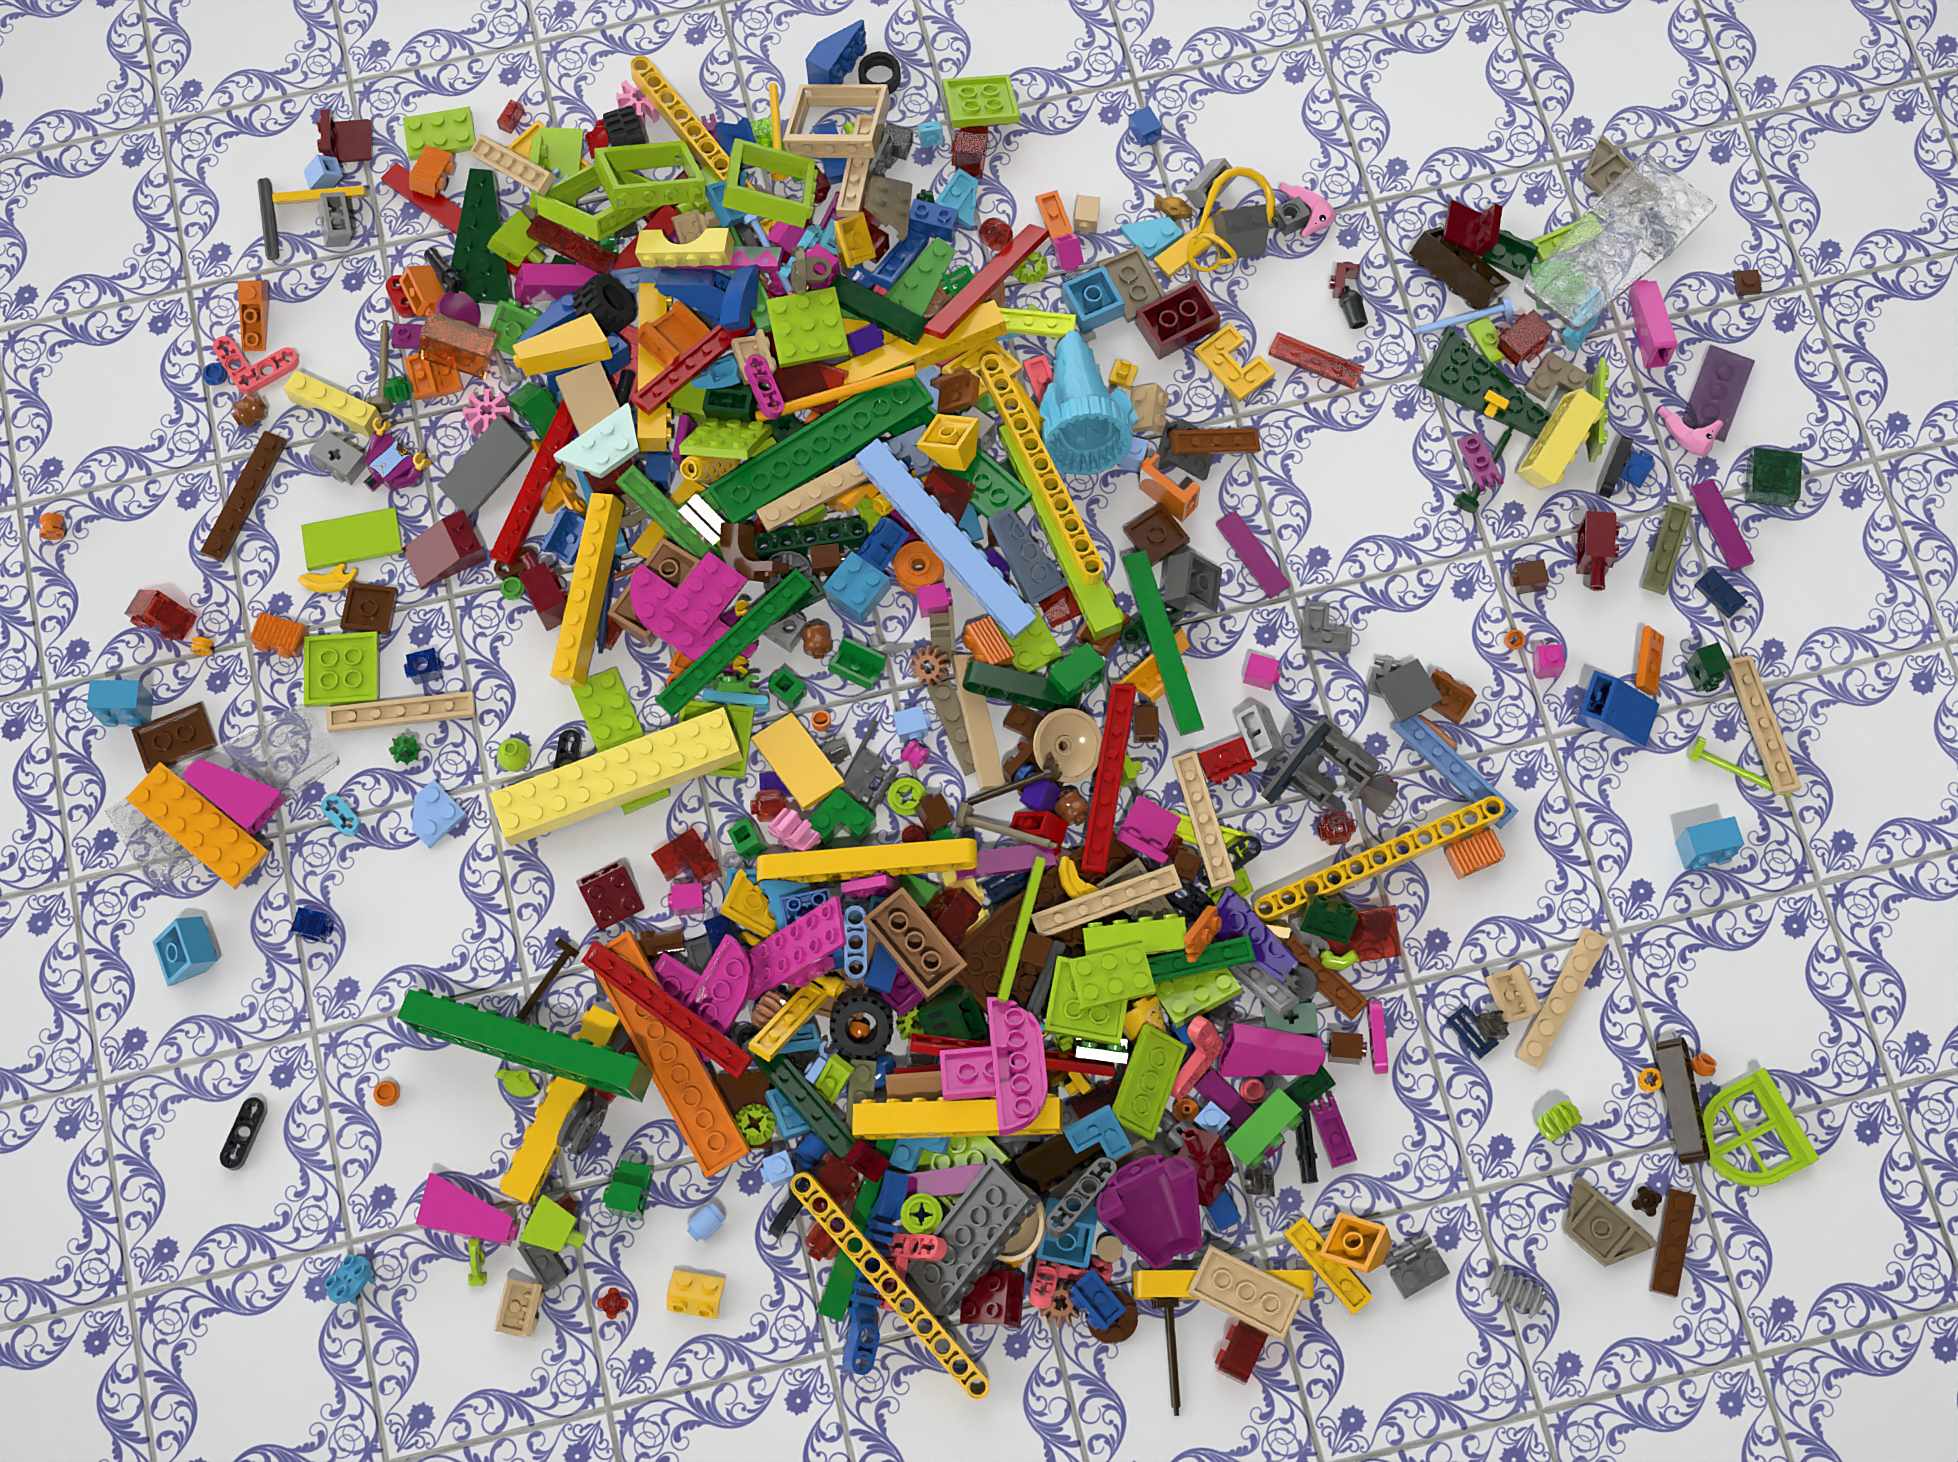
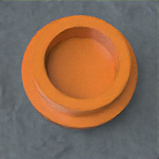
M1699 1053L1698 1056L1693 1057L1691 1060L1693 1070L1698 1075L1706 1077L1715 1074L1717 1063L1709 1055Z
M383 1081L375 1087L373 1096L379 1105L389 1107L397 1102L400 1091L395 1083Z

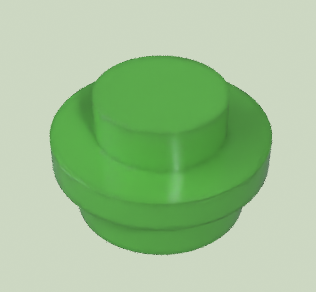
M516 577L506 578L500 587L502 596L511 601L521 598L525 591L521 580Z

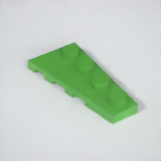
M937 237L904 273L895 286L883 297L888 300L900 299L902 307L923 317L942 280L940 273L943 271L946 273L956 250Z

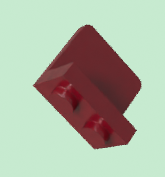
M330 109L321 110V119L317 120L318 132L321 133V139L317 140L319 153H323L324 156L337 158L338 163L369 161L372 159V123L369 119L334 121Z

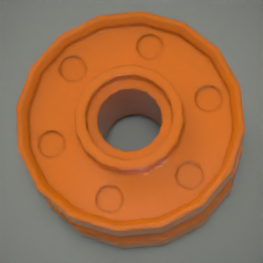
M923 541L910 542L904 545L894 558L893 567L896 582L902 590L909 594L917 595L916 587L938 584L943 581L945 573L944 563ZM919 565L925 567L921 571L913 570L914 567Z

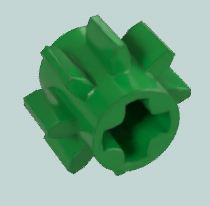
M404 376L387 379L388 385L383 386L385 397L387 399L392 398L393 403L409 400V393L414 392L412 382L410 380L405 381Z
M402 733L396 739L392 738L393 747L389 748V752L391 755H394L393 758L396 763L401 760L408 765L409 762L418 760L416 755L418 751H421V747L416 743L417 740L414 735L409 738Z

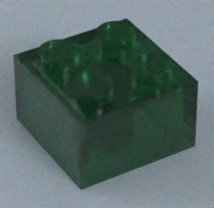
M1754 447L1747 459L1745 503L1793 508L1801 496L1802 453Z

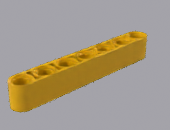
M1198 1270L1133 1271V1299L1199 1300L1187 1294ZM1261 1270L1306 1292L1303 1300L1315 1298L1313 1271Z

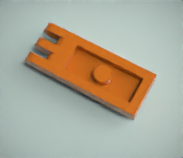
M1058 190L1036 196V203L1045 227L1049 230L1051 243L1053 238L1074 233Z
M1645 626L1642 630L1641 646L1638 654V671L1635 680L1636 687L1651 696L1658 695L1664 636L1652 627Z
M1208 905L1184 936L1188 962H1195L1207 945L1211 943L1216 933L1220 931L1222 920L1218 915L1217 906Z

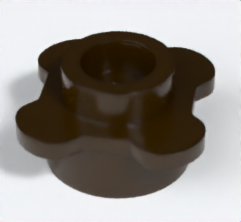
M1645 1186L1639 1187L1637 1198L1632 1201L1633 1209L1645 1212L1648 1217L1655 1216L1657 1213L1656 1208L1662 1202V1196L1659 1193L1648 1190ZM1645 1199L1649 1200V1204L1645 1203Z

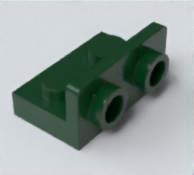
M1499 229L1497 245L1485 253L1482 260L1523 280L1536 257L1539 247L1529 240H1523L1514 236L1507 230Z
M1309 894L1307 897L1308 905L1300 922L1299 930L1348 945L1358 921L1357 908L1348 902H1336L1321 894Z

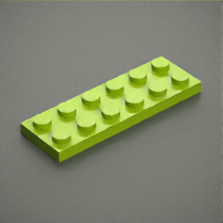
M615 667L586 679L584 687L570 686L598 753L645 736ZM664 789L621 805L624 815H627L670 797L668 789Z

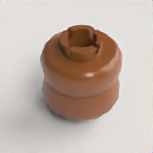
M248 394L242 400L232 405L235 412L231 413L239 426L243 424L246 428H251L256 422L266 418L264 410H267V407L259 396L255 399L252 394Z
M812 622L801 632L804 642L803 650L806 655L812 656L814 659H822L832 651L831 630L828 626L820 622Z
M1064 790L1060 793L1054 806V811L1064 821L1069 823L1068 826L1074 824L1079 826L1089 817L1086 814L1089 812L1090 806L1082 800L1078 791L1072 790L1068 792V790Z

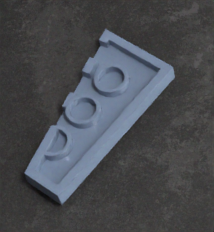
M1006 508L987 519L1027 603L1032 606L1068 585L1065 577L1062 578L1056 570V565L1052 560H1048L1042 552V547L1030 537L1029 531L1011 508Z

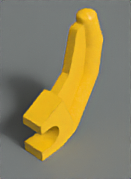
M341 563L326 575L306 573L304 576L301 575L298 578V582L307 590L321 594L338 592L347 589L349 582L354 583L359 572L357 569L352 568L351 572L345 575L344 572L347 567Z
M1064 856L1061 858L1058 868L1061 886L1071 900L1100 890L1098 887L1085 883L1078 877L1074 862L1069 860V857Z

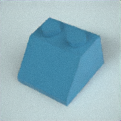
M202 916L175 919L153 941L167 986H173L205 973L218 961L216 951L209 937L208 928L205 926Z

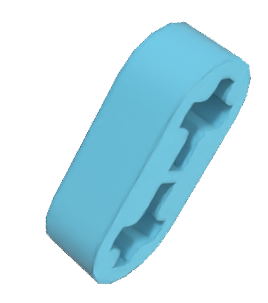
M329 795L323 799L321 810L341 834L351 837L360 831V820L340 797ZM331 803L336 805L340 813L336 814L333 810H330L329 805ZM344 817L349 822H352L353 827L351 829L346 827L342 821Z

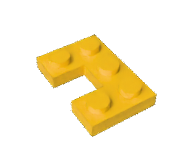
M1229 323L1195 348L1194 354L1236 400L1241 402L1273 378L1276 371L1261 355L1242 369L1229 354L1243 345L1245 338Z
M994 339L968 350L942 367L941 374L949 375L957 372L959 369L969 370L971 374L980 378L979 400L989 394L982 378L978 375L981 373V360L983 357L989 354L999 356L1010 378L1019 374L1023 366ZM989 367L992 371L996 370L994 367Z

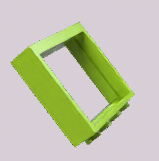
M735 138L729 158L722 207L804 228L806 219L812 217L814 209V192L817 183L815 181L818 170L814 169L815 159ZM740 163L803 179L802 203L737 186Z
M685 140L594 148L595 171L614 210L705 201V179ZM682 166L689 179L619 185L613 172ZM617 199H619V201H624V203L617 204Z
M595 163L552 185L545 196L536 194L538 215L596 241L602 240L662 205L614 210L610 206L593 216L567 205L602 185L595 171ZM630 171L613 172L619 185L654 182ZM619 201V202H617V204H623V203H624V201Z

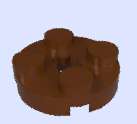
M1111 1290L1126 1308V1311L1118 1317L1119 1322H1113L1108 1326L1109 1328L1101 1331L1099 1328L1095 1330L1086 1320L1090 1334L1101 1343H1122L1128 1340L1136 1330L1138 1310L1132 1299L1120 1291Z

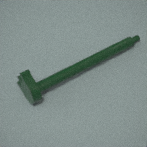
M1509 427L1504 432L1491 455L1495 464H1497L1512 436V427ZM1477 484L1470 495L1461 491L1453 505L1468 513H1475L1480 505L1477 498L1481 493Z

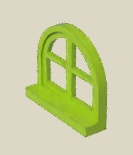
M1765 1067L1719 1092L1708 1102L1702 1112L1710 1150V1160L1707 1162L1720 1176L1737 1185L1744 1187L1772 1185L1820 1159ZM1752 1091L1769 1121L1745 1132L1728 1102ZM1723 1107L1740 1136L1716 1147L1713 1137V1126L1718 1112ZM1775 1129L1792 1159L1768 1171L1751 1140ZM1745 1144L1762 1173L1741 1171L1730 1165L1722 1155Z

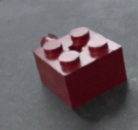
M1586 511L1577 530L1576 574L1590 575V590L1592 591L1605 590V576L1609 568H1613L1614 559H1617L1619 555V544H1615L1616 536L1618 537L1620 523L1616 522V513Z
M528 552L520 558L526 571L518 575L546 631H549L562 624L568 595L564 587L561 586L553 567L548 569L545 562L539 564L535 554Z
M1190 1127L1182 1133V1139L1185 1143L1176 1156L1184 1158L1193 1166L1197 1176L1199 1205L1211 1208L1216 1198L1220 1196L1227 1180L1232 1177L1234 1166L1220 1134Z

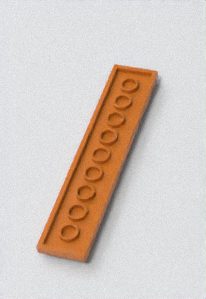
M627 930L604 945L662 988L632 931ZM595 972L642 1061L647 1064V1068L653 1073L652 1079L705 1177L711 1178L751 1153V1148L696 1048Z

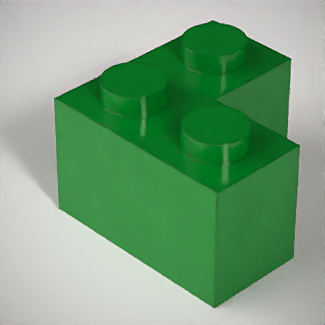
M527 382L510 395L507 401L517 415L526 420L538 438L543 441L558 408L552 402L554 397L548 389H542L540 385Z
M1087 642L1082 647L1078 645L1073 648L1069 656L1063 661L1061 659L1056 661L1050 667L1049 680L1068 701L1081 690L1086 695L1104 682L1106 662Z
M838 787L808 820L812 824L810 828L821 835L819 838L821 840L820 843L825 847L841 830H844L861 844L877 826L876 818Z
M621 1160L620 1166H616L614 1169L610 1187H606L603 1194L602 1202L606 1203L605 1208L611 1215L638 1221L643 1220L654 1169L648 1165Z

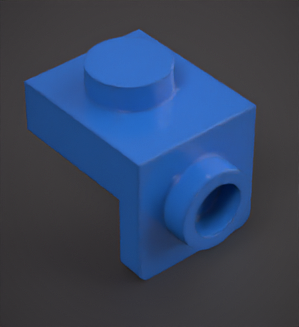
M1641 450L1639 453L1634 451L1619 477L1641 488L1656 463L1652 461L1654 456L1644 450Z

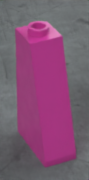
M522 263L514 283L515 299L521 302L522 305H530V303L557 300L570 291L575 295V292L594 275L599 273L606 275L605 265Z
M1640 280L1633 283L1629 292V299L1644 369L1668 366L1678 346L1677 339L1657 281Z
M201 758L189 764L182 775L189 785L252 836L259 831L287 800L276 788Z
M1233 1023L1217 1057L1219 1076L1314 1075L1319 1066L1323 1065L1326 1053L1322 1049L1321 1038Z
M429 1173L416 1225L424 1229L471 1239L479 1238L480 1241L511 1247L512 1241H516L519 1232V1226L516 1225L517 1221L513 1217L438 1175Z

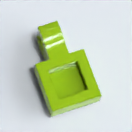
M1243 868L1235 871L1238 883L1227 887H1232L1243 898L1253 892L1254 889L1247 872ZM1227 887L1216 891L1210 888L1206 891L1208 898L1213 900L1215 906L1219 903Z

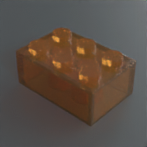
M429 311L420 333L418 358L486 380L495 357L497 333L487 328L472 326L466 321H457L448 318L444 314Z

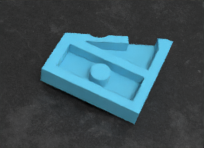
M959 168L934 203L958 209L959 223L970 230L974 224L978 180Z
M1170 217L1120 226V232L1133 247L1140 246L1147 261H1150L1183 237V231Z
M812 225L806 230L797 246H803L804 253L807 249H812L818 243L820 238L817 235L820 229ZM791 256L787 264L779 272L786 278L791 275V266L795 261V257Z

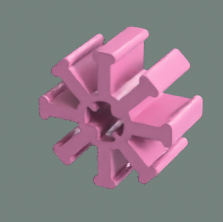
M627 80L621 83L623 94H616L618 107L622 108L630 105L634 109L641 127L646 126L644 121V115L646 114L656 123L660 119L659 113L638 87L633 88L630 86Z
M483 389L484 402H480L475 397V394H471L468 397L472 408L466 409V407H463V415L474 437L477 438L480 432L484 433L498 415L507 422H514L511 408L505 395L501 392L494 399L491 389Z
M783 808L768 826L770 828L768 831L770 835L779 839L777 843L782 848L787 846L791 853L813 851L821 842L819 832L810 828L812 824L805 819L803 822L794 810L789 812L787 808Z

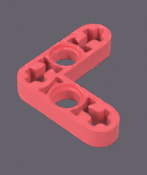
M218 337L213 343V349L239 391L245 395L253 394L295 370L300 361L297 353L292 348L285 347L249 367L230 337ZM223 345L227 346L231 353L230 355H226L222 349ZM287 356L291 359L288 363L284 359ZM241 361L242 365L239 369H230L232 362ZM275 362H278L281 368L278 369ZM265 367H273V372L270 375L264 376L261 374ZM256 373H257V375H258V377H259V379H260V380H258V381H257L256 377L254 376V374H256ZM248 380L250 385L246 386L243 381Z
M1201 1015L1193 1019L1187 1031L1196 1051L1178 1072L1170 1093L1178 1101L1184 1099L1218 1057L1223 1047V1042L1213 1024Z
M895 1233L890 1236L894 1238L893 1245L886 1243L885 1249L890 1250L889 1257L884 1256V1258L893 1268L896 1267V1272L905 1281L909 1260L940 1261L946 1254L947 1244L944 1239L933 1235ZM916 1242H919L918 1249L914 1253V1246ZM929 1246L935 1247L934 1250L929 1251ZM886 1278L883 1281L884 1289L889 1292L895 1291L898 1287L897 1281L894 1278ZM876 1293L875 1299L881 1300L880 1307L878 1308L890 1312L894 1311L881 1294Z
M1090 1258L1088 1269L1079 1267L1081 1269H1073L1069 1267L1072 1265L1037 1259L1029 1301L1037 1308L1044 1309L1050 1307L1053 1303L1058 1277L1078 1281L1090 1269H1093L1107 1285L1112 1278V1265L1104 1260ZM1046 1262H1050L1051 1267L1046 1266ZM1039 1277H1047L1051 1280H1043ZM1040 1290L1045 1291L1044 1296L1040 1295Z

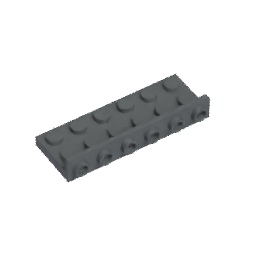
M991 1159L932 1233L933 1236L946 1241L947 1251L943 1259L937 1262L911 1260L907 1266L905 1282L935 1317L952 1315L959 1308L958 1303L962 1298L973 1291L974 1283L978 1278L988 1272L990 1269L989 1264L993 1259L1004 1252L1005 1244L1009 1239L1020 1232V1225L1024 1220L1035 1213L1037 1210L1036 1205L1040 1202L1041 1198L1038 1195H1030L997 1159ZM929 1246V1251L934 1250L935 1247Z

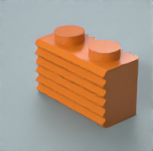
M426 145L409 174V189L424 195L427 194L432 196V198L437 195L439 190L443 191L446 185V177L448 175L451 176L455 169L453 154Z
M260 612L249 639L253 643L254 648L267 653L269 650L277 652V655L286 659H290L291 656L299 658L304 648V636H309V631L304 624Z
M991 616L969 624L962 634L963 644L972 651L975 661L1004 668L1009 666L1015 657L1014 652Z
M1484 828L1473 832L1471 838L1463 841L1462 838H1458L1450 842L1445 852V856L1458 880L1501 862L1506 856L1494 830L1485 831Z

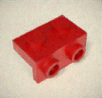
M1243 735L1197 752L1206 779L1210 782H1215V784L1228 781L1229 776L1236 773L1238 775L1247 774L1252 771L1251 767L1257 765L1256 760L1251 757Z

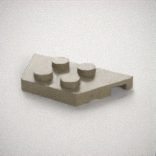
M1604 135L1600 137L1582 179L1613 210L1660 201L1663 194Z
M871 175L867 182L864 208L874 215L885 227L890 224L899 232L897 238L903 242L908 233L913 184Z
M1580 1176L1576 1177L1573 1183L1563 1232L1603 1267L1652 1249L1658 1244Z

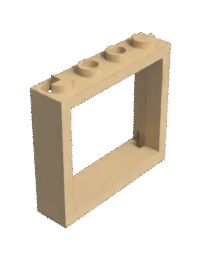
M800 84L783 138L786 152L807 158H874L879 148L891 104L887 84ZM809 106H877L869 135L801 134Z

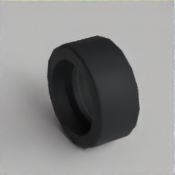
M881 51L866 55L859 63L860 84H887L889 95L892 94L899 87L901 81V69L898 60L893 55ZM875 66H886L893 72L889 80L881 83L872 82L867 78L866 74L869 69Z

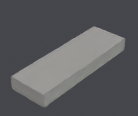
M1253 962L1228 968L1237 980L1279 1016H1282L1299 1003V997L1286 988L1277 978Z

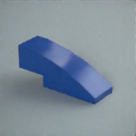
M834 121L812 126L814 134H838ZM820 158L825 176L830 185L842 183L846 158Z
M757 264L737 268L729 281L723 298L719 325L729 332L750 328L751 310H756L759 275V265Z
M876 940L863 986L888 994L891 991L898 965Z

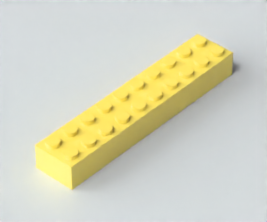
M724 707L492 792L490 797L503 837L510 846L740 762L743 760L728 716Z

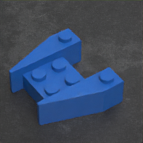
M570 291L552 302L517 343L578 319L579 317L575 313L576 309L573 307L574 294ZM614 332L606 336L613 358L600 361L607 377L612 376L630 364L628 345ZM589 364L547 372L549 392L552 394L560 391L555 380L556 376Z

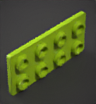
M539 127L538 134L532 135L529 161L550 173L558 168L561 175L557 179L564 178L566 174L571 176L579 172L584 136L583 129ZM531 190L530 208L538 210L536 192ZM577 199L567 205L576 208Z
M1603 357L1600 358L1592 376L1591 395L1604 403V406L1600 410L1602 412L1600 419L1595 424L1592 423L1588 430L1590 435L1586 441H1590L1589 462H1595L1597 456L1602 454L1603 445H1606L1608 439V431L1604 430V423H1607L1608 409H1605V402L1608 401L1609 388L1605 387V380L1609 378V366H1606V358Z

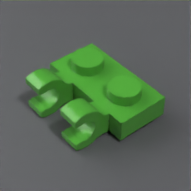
M721 672L708 686L719 692H749L755 694L758 693L759 689L752 688L749 683L751 680H759V676L751 672H747V674L739 673L737 676Z

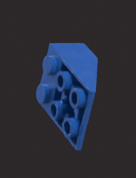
M861 19L816 43L805 59L808 84H843L846 74L852 72L856 60L859 56H863L867 49L864 20Z
M661 269L654 288L658 289V292L662 295L672 296L680 300L685 306H692L700 310L702 315L718 320L723 298L731 278L712 269Z
M1594 670L1588 680L1574 723L1645 748L1660 704L1620 679Z
M829 888L779 898L785 927L831 899ZM841 947L827 956L833 957L835 966L829 971L844 968V955Z

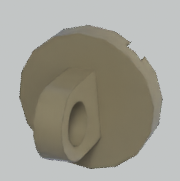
M794 246L792 248L791 256L795 257V261L791 266V282L795 294H804L806 283H821L828 280L832 270L828 260L822 257H805L803 246ZM815 265H822L826 273L817 275L813 271V267Z

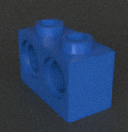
M914 199L909 214L908 230H914L934 239L939 237L943 241L953 243L959 225L958 209Z
M882 516L856 554L883 572L910 533L893 520Z

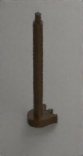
M1054 756L1046 758L1043 771L970 797L964 803L973 806L1044 779L1053 783L1058 781L1063 773L1058 771L1059 765L1054 763Z
M561 938L556 941L555 945L563 951L517 1014L516 1018L525 1020L570 956L576 959L580 953Z
M1179 1299L1152 1300V1309H1165L1171 1407L1174 1408V1416H1179L1181 1404L1174 1308L1179 1307Z

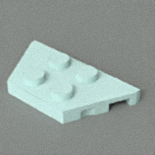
M626 403L554 454L555 460L558 463L563 461L573 465L574 469L582 472L587 471L595 477L603 478L640 452L630 405Z

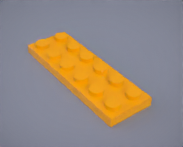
M161 762L126 797L129 803L235 890L270 853Z

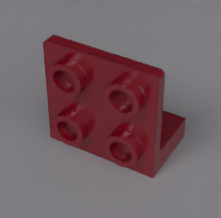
M1451 200L1448 203L1443 238L1482 257L1497 245L1503 207L1495 203L1481 214L1455 200Z
M621 859L576 881L599 930L612 926L645 908Z
M988 1271L985 1275L979 1277L974 1283L973 1291L962 1298L960 1323L1001 1325L1012 1329H1021L1025 1276L1011 1271Z

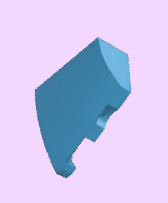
M746 171L739 173L737 186L745 188ZM725 179L724 181L706 185L705 195L722 227L730 228L744 221L743 218L749 213L722 207Z
M734 353L715 360L708 368L701 372L702 377L693 379L691 384L693 388L716 389L740 383L741 375Z
M762 880L759 882L760 890L765 889L770 903L767 906L770 913L774 915L776 927L780 931L785 928L779 898L811 892V885L779 880Z

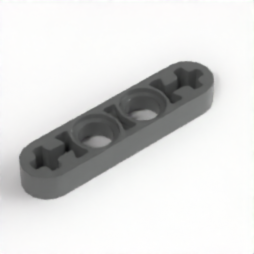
M1106 1157L1097 1159L1048 1214L1045 1230L1049 1236L1062 1238L1067 1235L1098 1199L1099 1193L1105 1191L1108 1187L1106 1182L1117 1170V1166L1112 1159ZM1105 1168H1108L1109 1173L1104 1172L1099 1180L1098 1176L1100 1173V1169L1104 1170ZM1084 1184H1092L1095 1186L1096 1191L1094 1193H1086L1082 1190V1186ZM1077 1202L1081 1208L1078 1211H1070L1066 1204ZM1063 1215L1065 1218L1063 1219L1062 1227H1053V1222L1057 1224Z

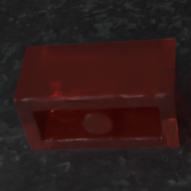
M510 99L497 120L499 129L512 134L525 113L522 104Z
M610 617L608 618L605 648L611 651L624 629Z

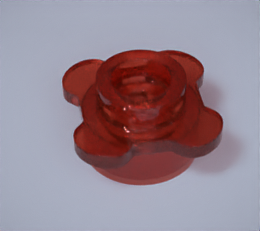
M614 1287L608 1290L606 1296L597 1300L598 1308L603 1309L606 1312V1317L610 1320L615 1319L617 1314L621 1313L623 1309H627L629 1304L628 1300L622 1298L619 1295V1290ZM611 1301L615 1302L614 1306L610 1305Z

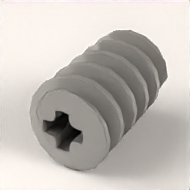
M1501 1264L1489 1285L1491 1297L1493 1298L1496 1294L1500 1293L1501 1303L1509 1298L1510 1308H1513L1518 1303L1520 1304L1519 1313L1522 1314L1526 1309H1529L1528 1318L1532 1319L1541 1309L1549 1291L1541 1296V1286H1537L1532 1290L1533 1282L1530 1280L1522 1285L1523 1276L1519 1275L1513 1280L1514 1271L1509 1270L1504 1274V1265Z

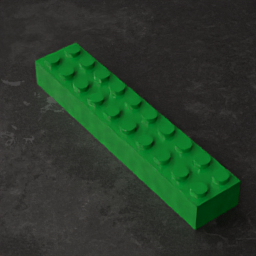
M419 988L418 992L411 989L408 990L397 1018L414 1032L641 1103L653 1076V1073L647 1068V1064L640 1061V1057L633 1053L618 1054L616 1053L617 1050L610 1046L602 1045L599 1048L593 1046V1042L584 1038H579L576 1041L570 1039V1035L556 1030L555 1034L547 1032L546 1027L533 1023L532 1027L524 1025V1021L519 1018L510 1016L508 1020L502 1018L500 1013L487 1009L485 1013L479 1011V1008L473 1004L464 1002V1005L456 1004V1000L448 996L442 995L441 999L433 997L434 994L421 988Z

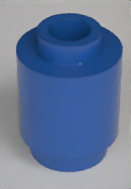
M809 1132L795 1152L797 1154L793 1159L809 1170L813 1166H817L828 1149L815 1134Z

